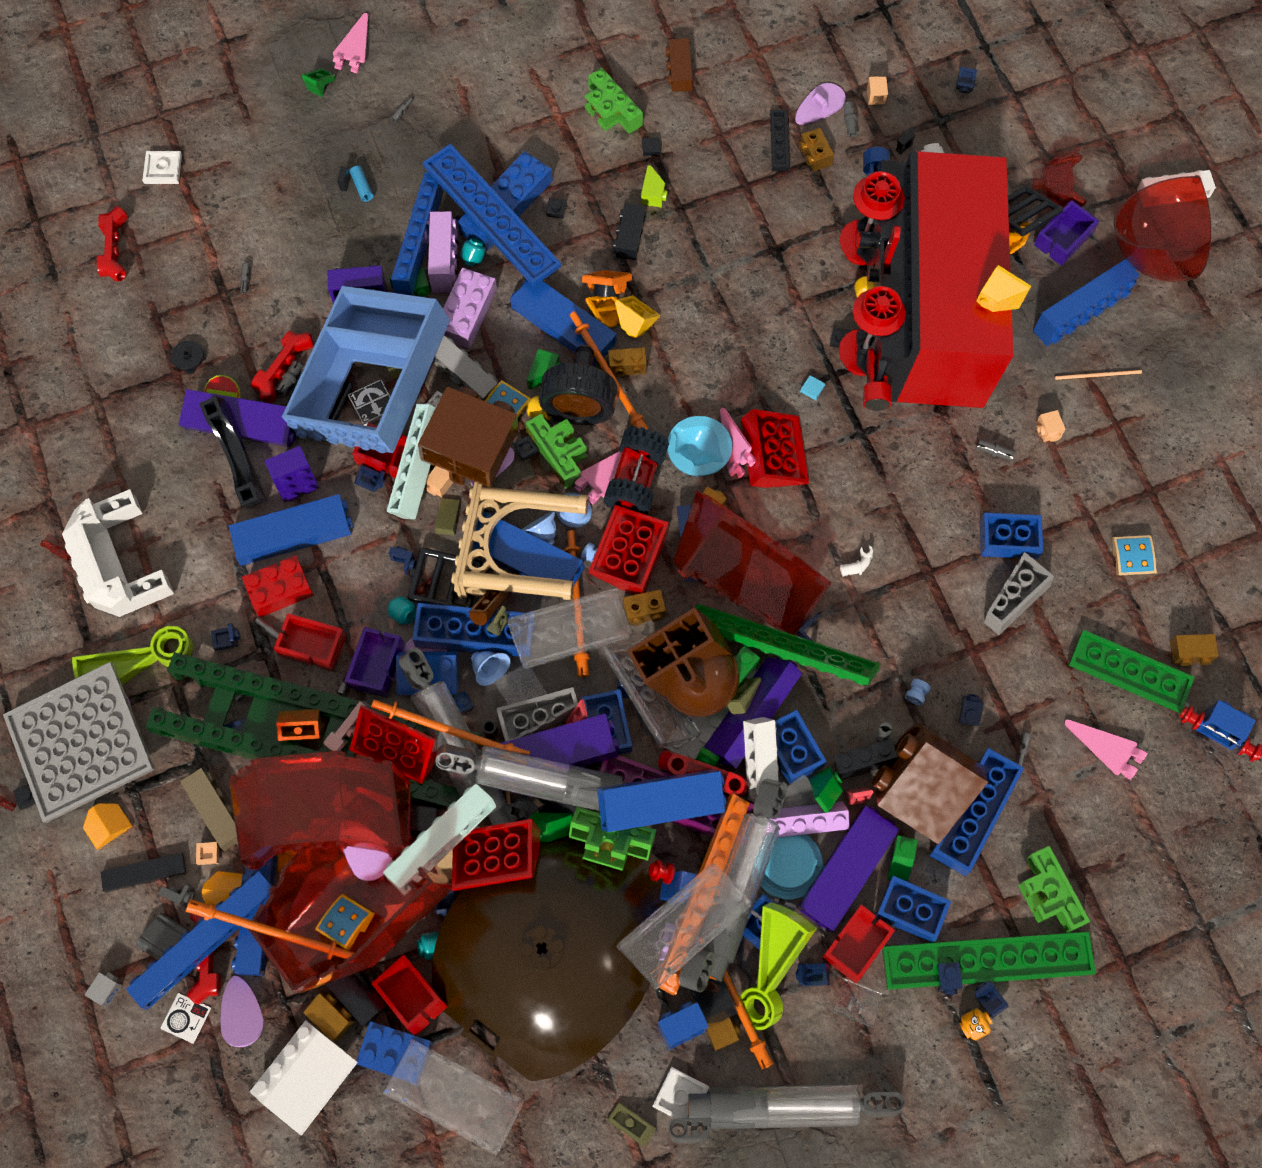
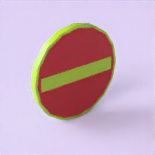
M217 375L211 378L204 390L206 393L240 398L241 396L237 382L226 375Z

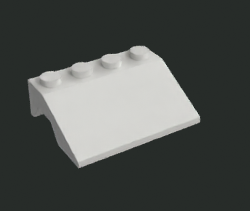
M305 1020L251 1089L250 1093L297 1133L303 1135L358 1062L327 1038L317 1027Z

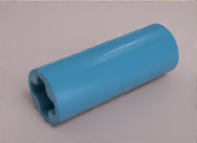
M354 166L350 169V174L359 196L363 202L370 201L373 198V193L361 166Z

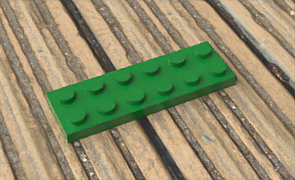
M1082 630L1068 666L1178 713L1184 708L1194 680V676L1086 630Z

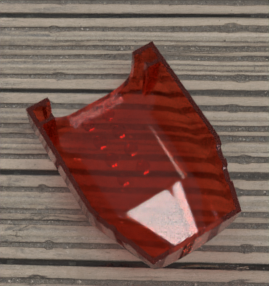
M359 793L282 868L279 873L281 875L275 887L272 886L269 890L271 894L265 905H260L252 921L331 945L333 941L316 931L315 928L341 894H345L375 913L366 931H360L351 949L348 950L355 953L347 959L332 955V958L329 960L327 959L328 953L248 929L294 992L303 993L375 966L452 890L450 881L438 865L431 871L420 866L417 869L419 871L418 875L423 878L419 882L411 880L408 883L411 890L405 896L385 875L375 880L366 881L358 878L353 873L346 859L340 839V827L343 820H355L372 830L390 849L392 861H395L401 855L404 848L411 846L416 841L405 826L387 809L362 793ZM336 943V947H339V948L344 949L343 947H341L340 945H338V944Z

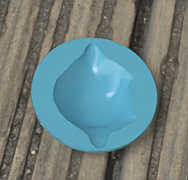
M693 416L686 418L676 424L668 436L669 446L667 452L671 462L680 471L692 476H708L718 472L727 464L732 453V440L729 432L720 422L709 417Z
M806 834L769 838L768 835H765L752 871L757 883L766 893L773 897L794 900L805 895L822 869L823 859L816 843Z

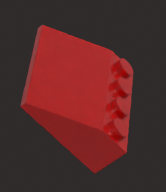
M752 409L741 418L743 435L752 447L750 453L756 459V463L752 467L747 462L750 486L770 488L808 484L809 478L799 416Z
M615 505L588 573L624 592L633 595L645 593L667 538L669 522Z
M361 705L350 751L422 784L434 765L436 739L394 719H388L389 717Z
M533 819L473 829L453 848L452 891L533 878L540 851V829Z

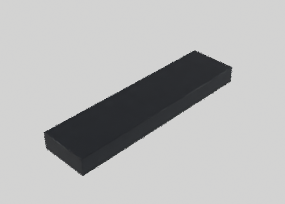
M770 110L772 171H789L787 110Z
M177 853L101 871L103 892L107 893L186 874L184 854Z

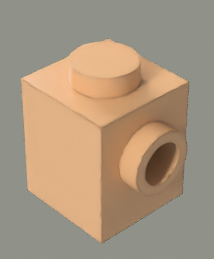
M869 77L867 85L868 105L886 104L888 95L886 77Z
M1058 410L1041 414L1036 421L1037 433L1042 437L1043 442L1059 440L1066 430Z
M435 466L432 471L428 472L425 484L429 493L434 496L437 494L443 497L453 484V481L450 480L447 470Z

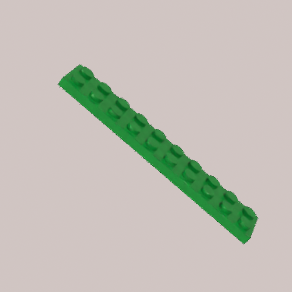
M697 604L695 606L717 625L722 636L728 641H736L746 647H754L764 653H772L782 659L796 661L802 666L814 667L820 672L835 674L838 678L853 680L859 685H869L880 669V663L705 605Z
M1089 932L884 946L882 948L887 990L940 986L937 964L957 962L960 965L962 985L988 983L989 981L1005 982L1096 974Z

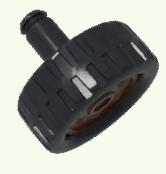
M588 345L578 346L574 363L555 365L543 374L539 392V404L541 409L547 412V415L561 422L567 419L570 424L597 425L606 422L613 416L617 400V384L611 375L592 366L594 354L592 347Z

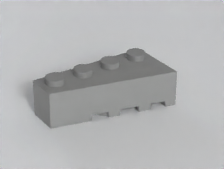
M443 336L433 359L437 370L442 374L446 372L455 384L459 385L461 383L462 387L474 390L479 394L480 400L484 401L497 386L496 378L490 373L487 374L477 361H472L468 353L463 349H459L450 337Z
M1024 552L1000 594H998L987 612L984 623L1000 635L1051 587L1054 576Z
M571 687L496 708L505 742L549 730L566 721L578 704L574 688Z

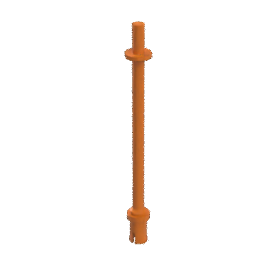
M575 311L572 312L569 316L577 327L575 334L582 335L586 344L592 347L593 355L602 370L611 375L615 380L618 388L617 395L631 416L630 424L639 429L644 427V429L648 430L643 420V415L635 411L587 331L590 327L589 324H583Z
M570 530L567 531L568 547L564 548V551L577 557L576 554L581 551V548L576 546L575 532ZM578 578L573 591L577 653L574 655V661L577 663V677L584 678L583 675H585L587 678L590 676L588 669V660L590 658L589 654L585 652Z
M375 699L372 702V708L389 713L388 719H392L395 715L501 752L506 759L512 758L526 763L530 751L515 747L513 743L509 742L503 745L397 708L398 703L394 701L393 706Z
M190 898L185 911L202 916L207 921L216 918L328 953L327 959L329 960L332 958V955L352 961L355 952L336 947L335 940H333L331 945L217 910L212 903L208 905Z
M726 970L723 981L736 1005L738 1015L751 1041V1048L749 1049L751 1052H754L761 1070L774 1063L765 1048V1041L758 1038Z

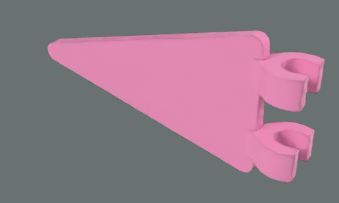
M367 13L361 16L333 52V62L336 63L335 69L341 70L344 59L350 60L351 72L358 73L360 62H365L368 30Z
M721 408V424L727 429L732 440V453L727 462V469L730 476H734L737 473L738 478H741L745 474L741 465L748 462V465L752 467L756 463V459L750 453L751 445L725 408Z
M619 451L583 470L581 477L574 482L576 485L574 489L580 493L587 484L590 485L593 490L588 496L589 502L593 505L601 496L604 498L609 481H612L615 477L622 452Z
M1071 720L1064 722L1065 726L1115 775L1122 773L1131 780L1138 769L1126 764L1129 758L1132 757L1133 760L1141 764L1148 754L1136 748L1137 743Z

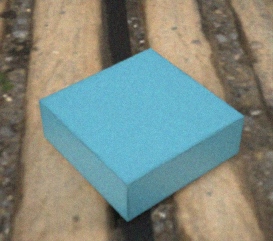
M809 376L800 392L816 401L826 384Z

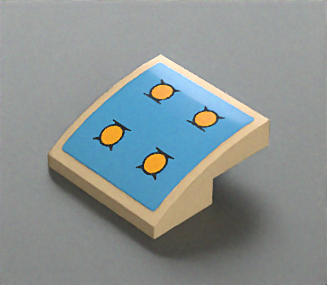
M1151 535L1112 537L1113 556L1116 557V575L1157 573Z

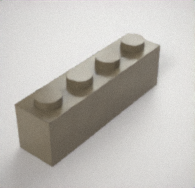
M200 768L180 781L221 849L226 851L246 838L243 833L245 831L243 824L240 820L236 821L234 819L235 811L230 804L226 805L223 801L225 795L219 787L215 788L213 784L215 779L209 771L206 773Z

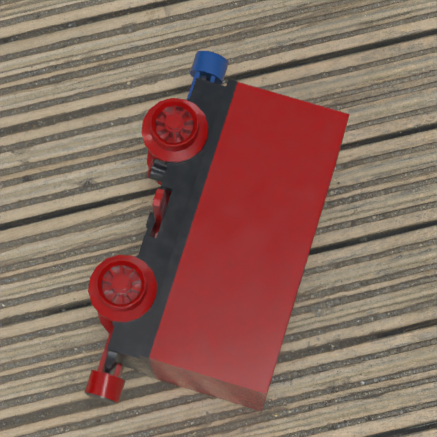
M883 147L869 148L863 153V172L867 177L859 181L853 193L854 204L865 217L848 223L842 229L839 238L841 249L850 262L860 266L867 265V291L857 297L852 310L854 320L861 329L847 333L840 341L838 350L840 360L852 374L858 376L867 375V384L863 386V406L868 410H885L891 406V402L984 408L1013 357L1012 310L992 312L976 302L980 292L998 265L1010 272L1006 158L910 151L907 162L890 161V152Z

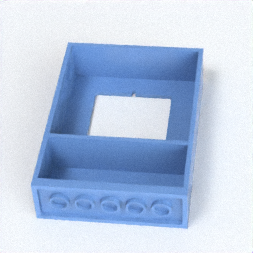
M342 286L282 415V418L296 432V435L303 439H306V437L313 438L319 442L324 440L332 444H344L348 447L357 446L364 450L373 449L380 453H394L450 322L449 317L437 299ZM355 361L402 369L377 428L354 423L352 426V423L328 419Z

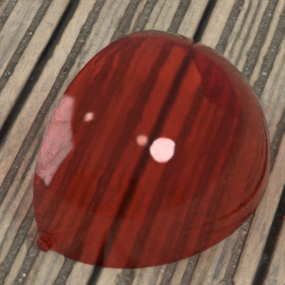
M1199 175L1171 178L1151 184L1134 193L1119 207L1113 222L1115 238L1121 253L1137 271L1152 279L1173 283L1195 280L1203 273L1208 262L1211 247V217L1207 195Z

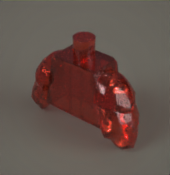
M1066 153L1062 156L1054 157L1043 168V178H1033V189L1043 188L1044 196L1060 206L1065 207L1072 200L1080 207H1083L1087 200L1074 191L1073 167L1082 160L1083 156L1080 153Z

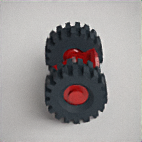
M637 427L625 429L619 451L622 454L614 479L609 481L603 499L607 507H611V510H613L614 506L617 505L645 515L649 514L654 497L650 486L656 466L664 462L669 446L668 440L664 439L665 436L659 435L657 431L652 432V429L649 428L646 430L644 427H640V429Z

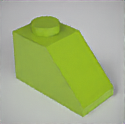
M648 165L641 193V204L662 208L663 201L667 200L668 191L665 190V182L653 167Z

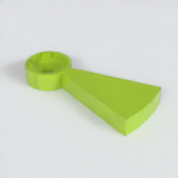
M166 626L154 634L150 647L72 657L74 676L76 679L111 662L114 664L123 685L157 660L162 665L169 667L174 652L164 653V644L168 640L178 639L179 647L175 652L187 656L192 655L193 642L190 636L181 628Z
M772 902L764 905L762 910L758 984L745 990L740 997L755 1030L767 1029L781 1019L783 1003L775 989L817 929L801 915ZM755 999L763 1003L765 1007L764 1016L756 1012L754 1008Z

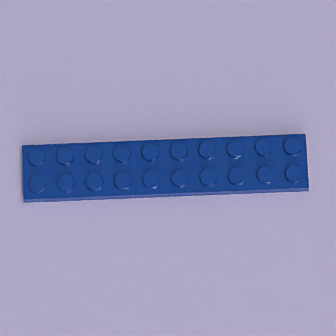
M451 143L422 162L423 167L533 287L561 267V262Z

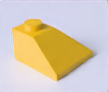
M998 265L980 292L976 302L992 312L1019 309L1031 285Z
M633 295L617 299L615 302L621 328L630 337L636 338L644 335L660 317L659 313Z

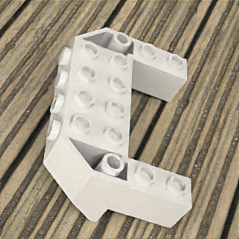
M130 489L95 504L89 498L85 499L74 510L62 533L66 543L65 548L71 556V564L77 572V580L84 591L83 597L86 603H91L94 608L118 617L174 594L169 579L162 570L131 583L127 582L107 528L143 514L137 498Z

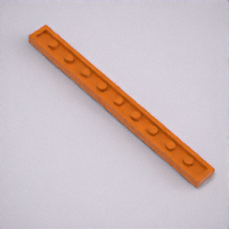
M734 793L729 794L725 812L720 817L654 985L671 995H676L680 986L679 976L687 953L692 947H695L750 804Z

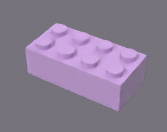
M430 212L428 276L432 293H451L457 280L455 270H457L456 255H458V246L456 239H458V229H456V219H453L452 212Z
M465 268L461 269L443 308L450 319L444 333L445 337H450L457 345L471 348L497 291L495 278Z

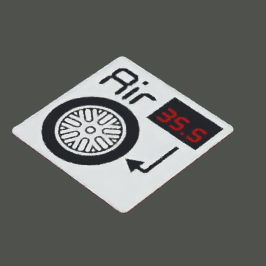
M178 993L161 1029L194 1043L211 1007L204 1004H195L189 997Z

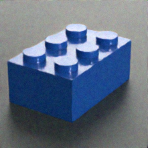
M983 514L980 520V554L982 557L1021 558L1025 552L1033 559L1039 558L1043 552L1042 515Z
M458 651L423 652L433 672V679L430 683L435 693L457 694L459 691ZM399 652L396 655L397 695H423L420 689H414L408 683L399 665V658L406 652Z
M620 689L581 697L585 702L587 719L605 713L608 720L612 719L615 731H611L612 737H617L620 748L616 750L617 755L632 752V743Z
M797 710L775 721L777 764L789 785L824 768L827 761Z
M892 876L889 879L875 918L933 943L938 938L951 901Z
M691 1001L680 1006L679 1011L674 1014L672 1011L661 1015L657 1025L668 1050L705 1033L709 1027L698 1003L692 1004Z
M370 1021L356 1060L358 1062L357 1065L419 1085L433 1042Z

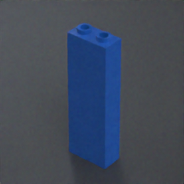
M525 280L522 287L511 295L512 309L573 353H576L578 346L587 345L581 334H575L577 327L569 316L574 311L583 324H589L590 327L587 331L603 358L608 353V350H611L617 343V334L543 281L533 287ZM593 355L592 366L595 367L598 362Z
M340 494L228 525L237 561L243 566L352 535L350 530L353 527L350 516L347 517L345 512L349 510L346 500H342Z
M487 512L483 514L484 518H491L493 516ZM479 519L476 531L482 529L484 526V524H482L479 521ZM501 519L492 531L489 541V552L494 563L514 573H520V575L570 580L574 581L575 585L585 568L583 560ZM474 541L472 551L481 549L480 544Z
M712 769L597 788L601 829L606 832H613L725 812L724 806H726V798L722 789L724 785L723 775L721 771Z

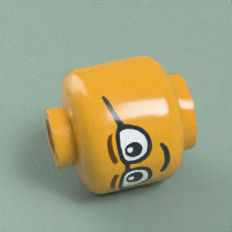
M975 1008L961 1016L962 1022L959 1024L967 1039L971 1037L972 1040L976 1041L990 1034L991 1028L989 1025L993 1022L987 1012L982 1013L979 1008Z

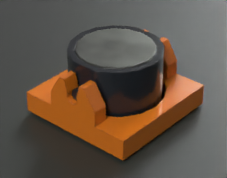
M600 270L582 276V282L588 283L590 291H594V295L599 297H615L625 293L627 281L632 280L631 273Z

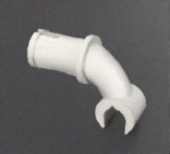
M870 545L869 553L867 554L863 552L861 547V561L857 560L855 563L840 565L842 577L853 574L862 575V572L868 567L873 558V548Z

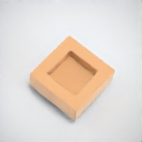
M197 843L196 864H219L218 843Z

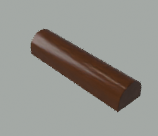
M487 590L468 612L472 622L477 625L486 624L512 592Z

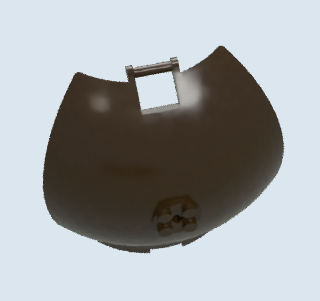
M568 835L551 842H540V851L533 878L463 889L450 907L440 928L432 962V986L448 1006L443 1012L464 1028L461 1035L471 1039L487 1052L493 1061L499 1056L529 1081L544 1080L564 1074L585 1063L601 1051L621 1031L639 1006L650 986L663 947L661 943L665 933L666 917L670 905L667 904L666 900L660 899L662 878H659L658 881H653L649 875L650 865L656 860H660L653 854L654 847H652L648 861L628 855L622 871L583 859L586 842L569 838ZM546 945L547 953L544 954L542 952L541 955L538 954V947ZM477 1019L500 1037L495 1048L472 1030Z

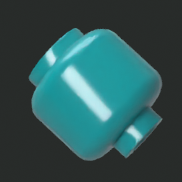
M470 238V240L464 242L460 256L465 260L464 263L466 265L474 266L475 264L482 263L486 248L482 241Z
M399 596L389 602L387 613L391 619L400 625H405L415 619L416 606L405 597Z
M439 931L423 933L420 935V939L417 940L418 954L425 960L433 959Z

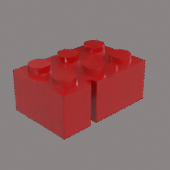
M368 422L367 426L377 428V425ZM400 436L394 453H380L373 449L364 450L356 446L352 453L355 463L378 472L383 470L385 475H388L390 472L391 477L396 478L407 437Z
M296 555L280 561V566L275 563L242 577L253 608L259 617L314 596Z
M287 613L281 628L283 633H279L274 646L277 655L312 666L315 663L316 667L333 672L346 639L344 630Z
M863 905L857 908L822 956L825 961L855 984L862 978L895 932L892 927L881 919L875 925L871 923L876 915Z
M405 955L401 956L371 983L403 1025L415 1036L430 1024L428 1020L430 1017L434 1020L448 1007Z

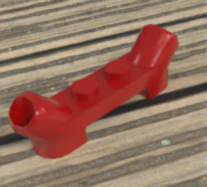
M118 206L109 213L99 214L98 226L103 235H105L104 255L97 256V271L100 277H111L116 282L125 279L127 274L126 269L117 262V257L120 255L117 242L120 241L118 228L128 220V215Z
M289 330L280 341L283 346L282 351L266 372L259 370L254 376L251 388L259 392L260 399L263 402L271 403L276 400L275 385L278 380L282 379V375L289 365L295 361V357L299 352L310 350L314 347L312 336L309 332L297 334Z
M669 750L663 751L659 757L658 766L664 771L681 775L712 769L721 771L724 778L723 792L734 793L742 797L748 791L749 782L745 777Z
M190 913V919L195 924L202 918V916ZM214 951L197 966V970L200 971V977L187 991V996L195 1004H202L208 996L220 995L222 976L213 973Z

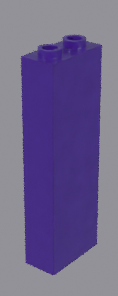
M186 389L179 420V426L184 429L215 434L207 423L199 403L218 396L225 399L241 439L292 447V443L296 440V432L282 418L286 406Z
M770 657L765 659L753 676V678H761L762 681L746 713L732 714L729 710L704 746V748L720 757L718 764L735 769L745 757L743 721L761 717L771 719L802 675L795 662L792 660H782L778 657L776 659Z
M605 713L501 743L504 745L510 742L515 747L530 751L526 763L512 758L506 759L501 752L490 748L489 751L492 761L555 775L567 771L568 768L576 769L618 757L616 750L620 748L617 737H612L611 731H615L612 719L608 720ZM495 775L497 785L501 790L527 782Z
M871 806L862 807L796 909L829 933L835 931L900 830L895 827L896 824L888 818L884 819L881 817L879 811Z

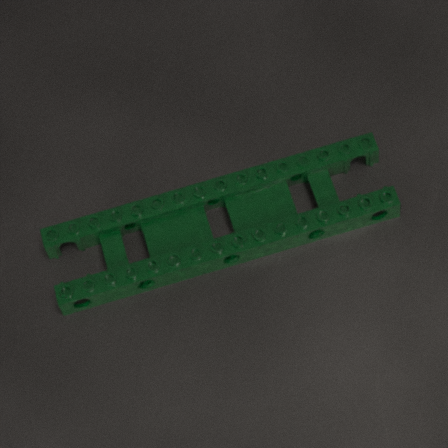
M174 652L167 669L172 678L180 682V680H184V676L195 679L202 688L205 686L215 689L204 720L188 717L184 713L180 715L165 711L161 707L159 709L153 707L146 724L148 730L154 734L345 785L361 787L375 793L447 811L450 804L455 801L457 802L461 798L456 786L451 787L436 783L432 779L431 781L425 780L421 784L397 772L379 768L378 763L350 751L353 735L346 737L348 742L340 752L337 751L335 753L329 749L323 742L331 732H336L360 701ZM235 694L254 697L242 731L224 726ZM369 704L370 709L389 717V713L372 708V704ZM320 709V715L330 717L319 751L300 747L303 739L278 741L276 722L279 711ZM395 715L392 718L435 738L436 748L448 744L441 731ZM453 726L463 731L481 736V733ZM459 738L463 747L472 750L475 756H477L480 745Z

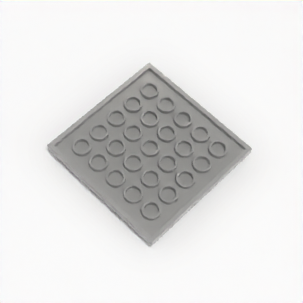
M111 662L3 714L42 822L44 823L50 822L155 770L115 666Z

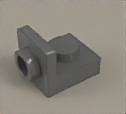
M186 884L181 892L172 886L169 889L161 887L158 894L167 900L185 907L189 903L190 898L193 899L194 888Z

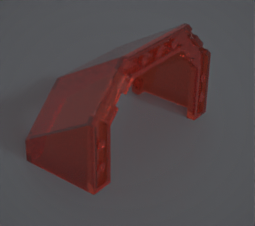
M697 490L673 564L678 568L677 573L686 579L690 576L697 581L699 579L704 580L702 583L710 589L715 587L717 589L716 592L724 598L728 595L731 602L737 606L742 604L773 628L795 635L832 582L759 528L711 496Z
M341 751L257 758L250 761V766L245 765L238 770V775L233 774L229 778L240 862L250 870H259L261 866L265 865V861L275 855L285 854V851L304 853L307 849L325 851L330 847L346 849L349 846L381 851L389 854V857L398 858L404 848L409 846L410 781L392 761L383 760L382 763L373 762L372 757L355 755L354 758L346 757L345 752Z

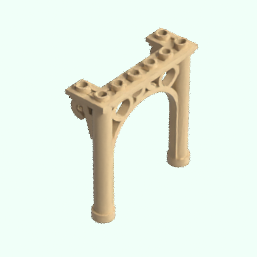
M474 482V487L470 488L469 493L471 501L466 506L467 520L463 521L462 526L464 535L459 540L460 554L456 555L455 566L457 568L456 572L452 574V584H454V591L457 592L458 598L463 600V597L467 598L468 593L474 596H483L486 590H499L563 597V600H572L574 581L507 573L500 569L492 560L489 552V541L492 531L500 519L514 510L530 508L587 514L588 495L572 496L489 488ZM485 509L496 512L491 518H484L482 516ZM479 519V521L482 524H484V526L482 529L476 531ZM474 541L480 544L481 549L472 551ZM477 556H483L486 559V562L480 568L472 566L473 560ZM491 568L496 574H487L485 572Z

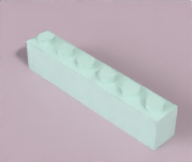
M416 404L386 511L403 519H416L431 465L420 459L418 442L436 409L430 404Z
M476 783L472 787L467 788L457 802L455 801L450 804L448 810L442 816L437 817L431 827L421 832L411 846L404 848L401 855L386 866V870L383 872L384 875L405 896L496 808L493 799Z

